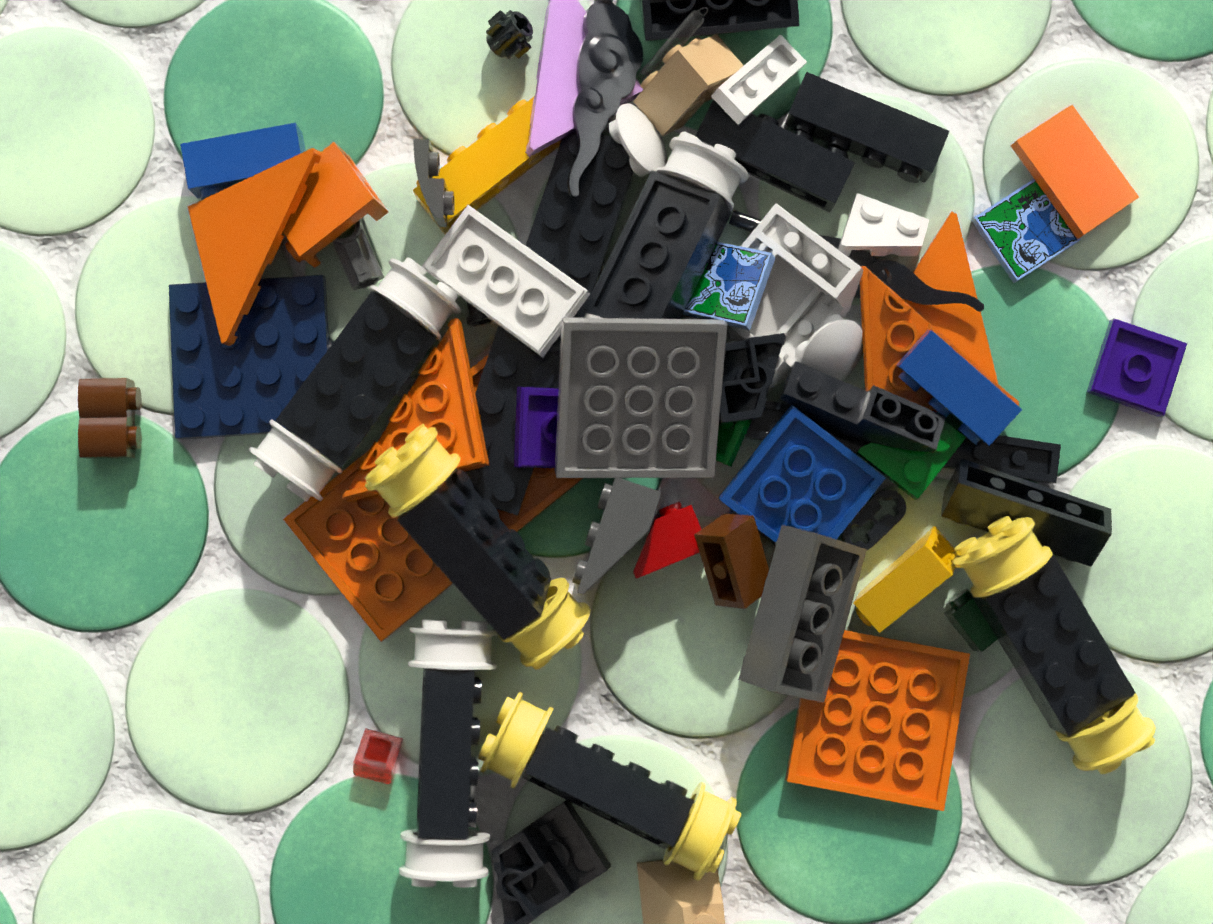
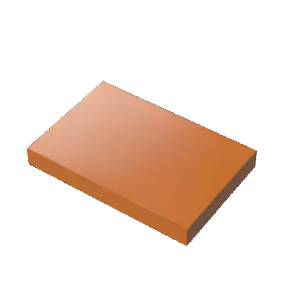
M1073 105L1062 110L1011 145L1014 152L1077 239L1139 198Z

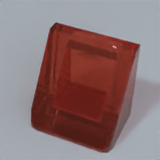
M365 728L353 762V774L377 782L391 784L403 738Z

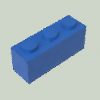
M296 123L180 144L188 189L197 198L202 200L306 151L303 133Z
M927 330L896 364L903 371L898 377L913 391L917 392L922 387L930 394L932 399L928 404L938 413L946 416V418L951 413L962 422L958 430L975 445L980 439L990 445L1022 411L1016 403L932 330Z

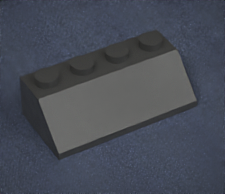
M786 525L781 526L738 680L775 693L825 702L867 549L821 534Z

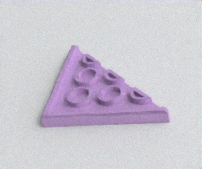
M549 0L546 8L543 44L536 77V93L533 99L530 119L529 142L526 147V153L529 157L576 132L573 122V104L579 94L577 60L585 38L583 17L586 13L578 0ZM637 79L632 92L621 100L620 106L636 99L643 91Z

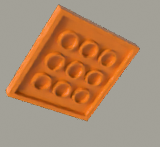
M844 630L825 702L799 698L785 780L796 784L944 811L970 654Z

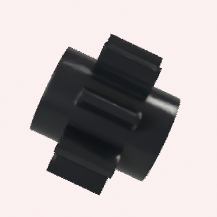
M500 10L488 20L491 27L486 30V41L489 48L497 56L510 59L515 55L519 59L531 49L528 42L533 39V28L525 15L518 11L512 12L511 10L504 14Z

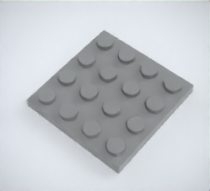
M562 318L555 454L556 478H714L727 323L724 320Z

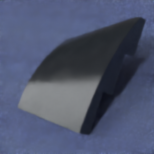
M785 333L751 337L747 340L725 344L719 426L756 419L762 416L767 400L766 396L775 375V368L781 348L786 340Z
M564 801L491 850L493 867L498 876L496 889L498 899H501L504 924H529L539 915L566 899L577 889L603 874L611 867L571 802Z

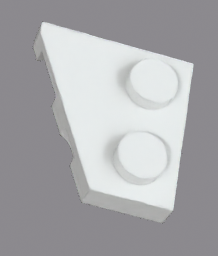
M857 193L852 203L838 250L846 256L850 255L851 250H870L871 256H886L888 254L917 256L923 245L929 219Z

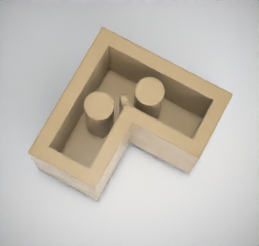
M717 34L705 39L697 37L685 47H682L680 44L676 45L663 57L662 61L665 65L659 72H653L641 83L640 87L643 91L633 102L646 115L659 133L665 136L682 128L705 102L713 99L711 96L718 87L744 65Z

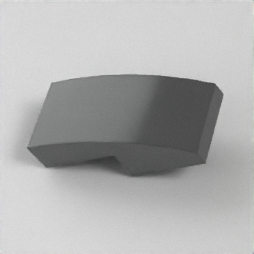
M413 139L415 168L421 191L438 226L447 227V215H454L455 197L454 191H448L445 179L433 178V176H439L440 173L439 152H433L429 139Z

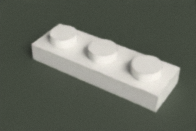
M780 34L718 87L711 97L739 125L807 62Z

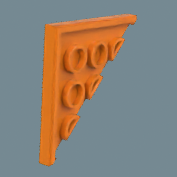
M315 148L302 152L188 206L222 344L230 346L236 341L237 336H235V332L244 314L248 315L259 292L260 286L257 285L267 264H272L284 238L281 234L291 213H296L308 187L305 183L314 164H318L321 159L320 151Z
M951 211L913 273L931 288L965 293L977 298L956 213ZM903 299L998 383L981 311H976L967 304L962 303L922 305Z
M860 266L864 270L859 286L865 391L868 392L874 385L937 412L928 404L932 396L922 387L915 392L898 377L903 371L896 365L927 330H932L1019 406L1017 399L1002 388L898 294L883 283L866 266Z
M458 318L451 319L447 325L449 328L437 348L434 346L418 372L420 375L408 394H404L388 419L390 422L378 442L375 441L358 467L360 468L358 474L349 488H345L341 494L343 501L351 502L378 495L379 493L376 489L368 491L365 488L367 483L366 476L377 467L375 464L376 459L391 447H394L396 450L407 443L405 438L422 424L427 429L434 427L438 431L435 438L450 455L457 453L460 456V462L456 467L457 470L461 469L466 472L489 466L462 322Z

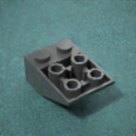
M615 477L613 486L605 483L598 503V508L604 510L601 522L599 524L592 521L585 542L586 546L592 547L588 561L579 560L572 583L579 585L577 593L584 595L648 533L662 492Z

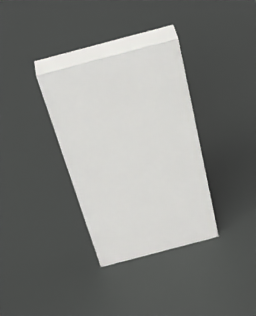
M467 205L422 265L426 272L450 287L460 297L541 357H544L561 334L562 318H573L590 296L588 290L469 205Z

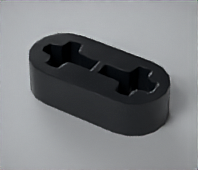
M890 489L882 490L873 495L841 533V541L867 550L872 548L905 515L906 502L903 496L897 491ZM881 498L884 501L893 499L896 504L892 509L896 514L894 516L886 514L877 520L874 515L882 508L879 500ZM869 521L873 526L865 533V537L868 539L867 542L857 541L853 543L850 539L854 534L850 529L852 525L858 528L864 526Z

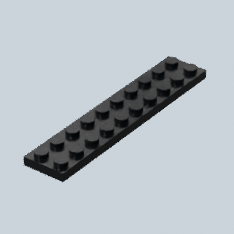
M576 132L561 140L526 246L588 290L591 296L634 171L630 165V156L624 146L617 143L613 137L601 134L598 151L579 178V195L575 199L571 198L568 194L567 180L578 153V140ZM590 296L587 298V300L584 302V304L581 306V308L578 310V312L575 314L573 318L585 317L586 313L583 310ZM498 325L475 393L489 466L466 471L465 473L470 477L473 488L483 500H489L498 510L519 516L534 468L514 467L517 387L559 389L561 334L544 357H541Z

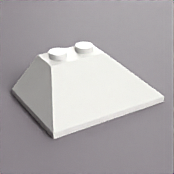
M777 203L741 245V247L770 252L775 257L750 330L727 325L726 343L743 341L751 337L785 333L786 340L781 348L775 368V375L769 389L787 379L790 367L797 361L795 359V351L802 342L809 341L812 335L824 326L825 321L830 316L836 314L844 318L848 314L864 271L862 267ZM684 315L681 319H699V318H695V317H691V316Z

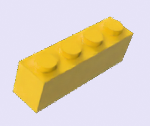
M534 97L529 101L525 99L520 100L513 105L507 112L508 117L498 125L491 123L483 128L477 135L478 140L468 148L461 146L453 151L446 160L448 163L440 168L439 176H433V178L445 179L448 191H454V215H447V227H439L445 235L467 205L477 211L560 146L561 140L530 157L527 155L526 147L529 142L530 119ZM417 180V187L413 189L415 197L437 224Z

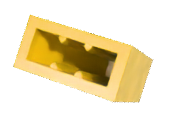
M936 526L932 527L859 592L853 604L857 607L855 610L858 617L867 626L871 627L873 625L879 633L882 632L953 575L956 568L953 560L957 553L953 545Z

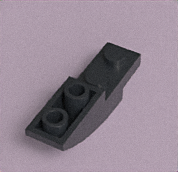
M797 361L790 367L779 399L813 414L812 421L832 431L867 442L911 451L933 453L937 449L946 418L944 415L873 385L867 392Z

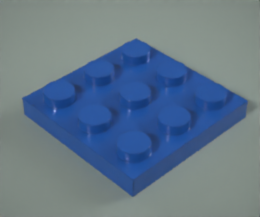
M791 405L718 498L739 515H753L758 530L775 543L778 540L782 525L821 534L837 540L886 478Z

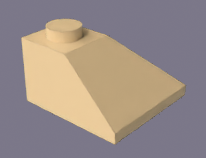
M663 860L637 862L643 924H725L718 868L715 873L709 871V873H705L697 881L694 879L693 871L673 861L669 865L663 864Z

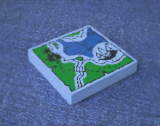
M1035 179L971 220L1013 283H1016L1081 240L1076 238Z
M717 242L683 315L704 320H724L729 326L750 330L775 261L774 255L770 252Z

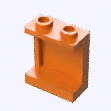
M335 142L320 152L321 159L318 164H314L305 183L308 187L296 213H291L282 232L289 240L285 243V247L292 257L299 263L305 260L314 268L321 264L316 254L366 214H369L374 220L378 221L389 212L351 157Z

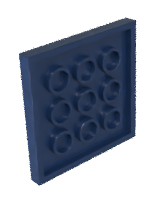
M324 275L260 279L257 285L260 286L259 292L248 315H243L235 332V336H237L236 341L230 346L221 343L207 283L169 285L176 439L268 434L273 428L269 423L271 419L292 433L276 421V419L329 349L326 278Z

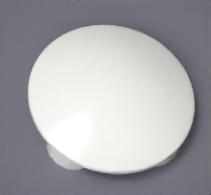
M632 104L621 105L617 110L616 119L609 123L611 136L617 143L624 146L630 156L631 168L638 176L643 177L651 173V171L656 172L658 167H663L667 163L666 149L659 131L638 107Z
M832 315L825 321L824 326L812 335L809 341H804L797 347L795 359L804 365L843 381L854 370L862 355V329L852 320L844 319L840 315Z

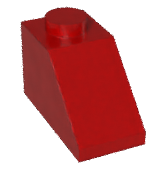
M679 501L658 510L661 517L655 519L633 570L635 579L699 553L694 534L701 530V526L692 505L683 508Z

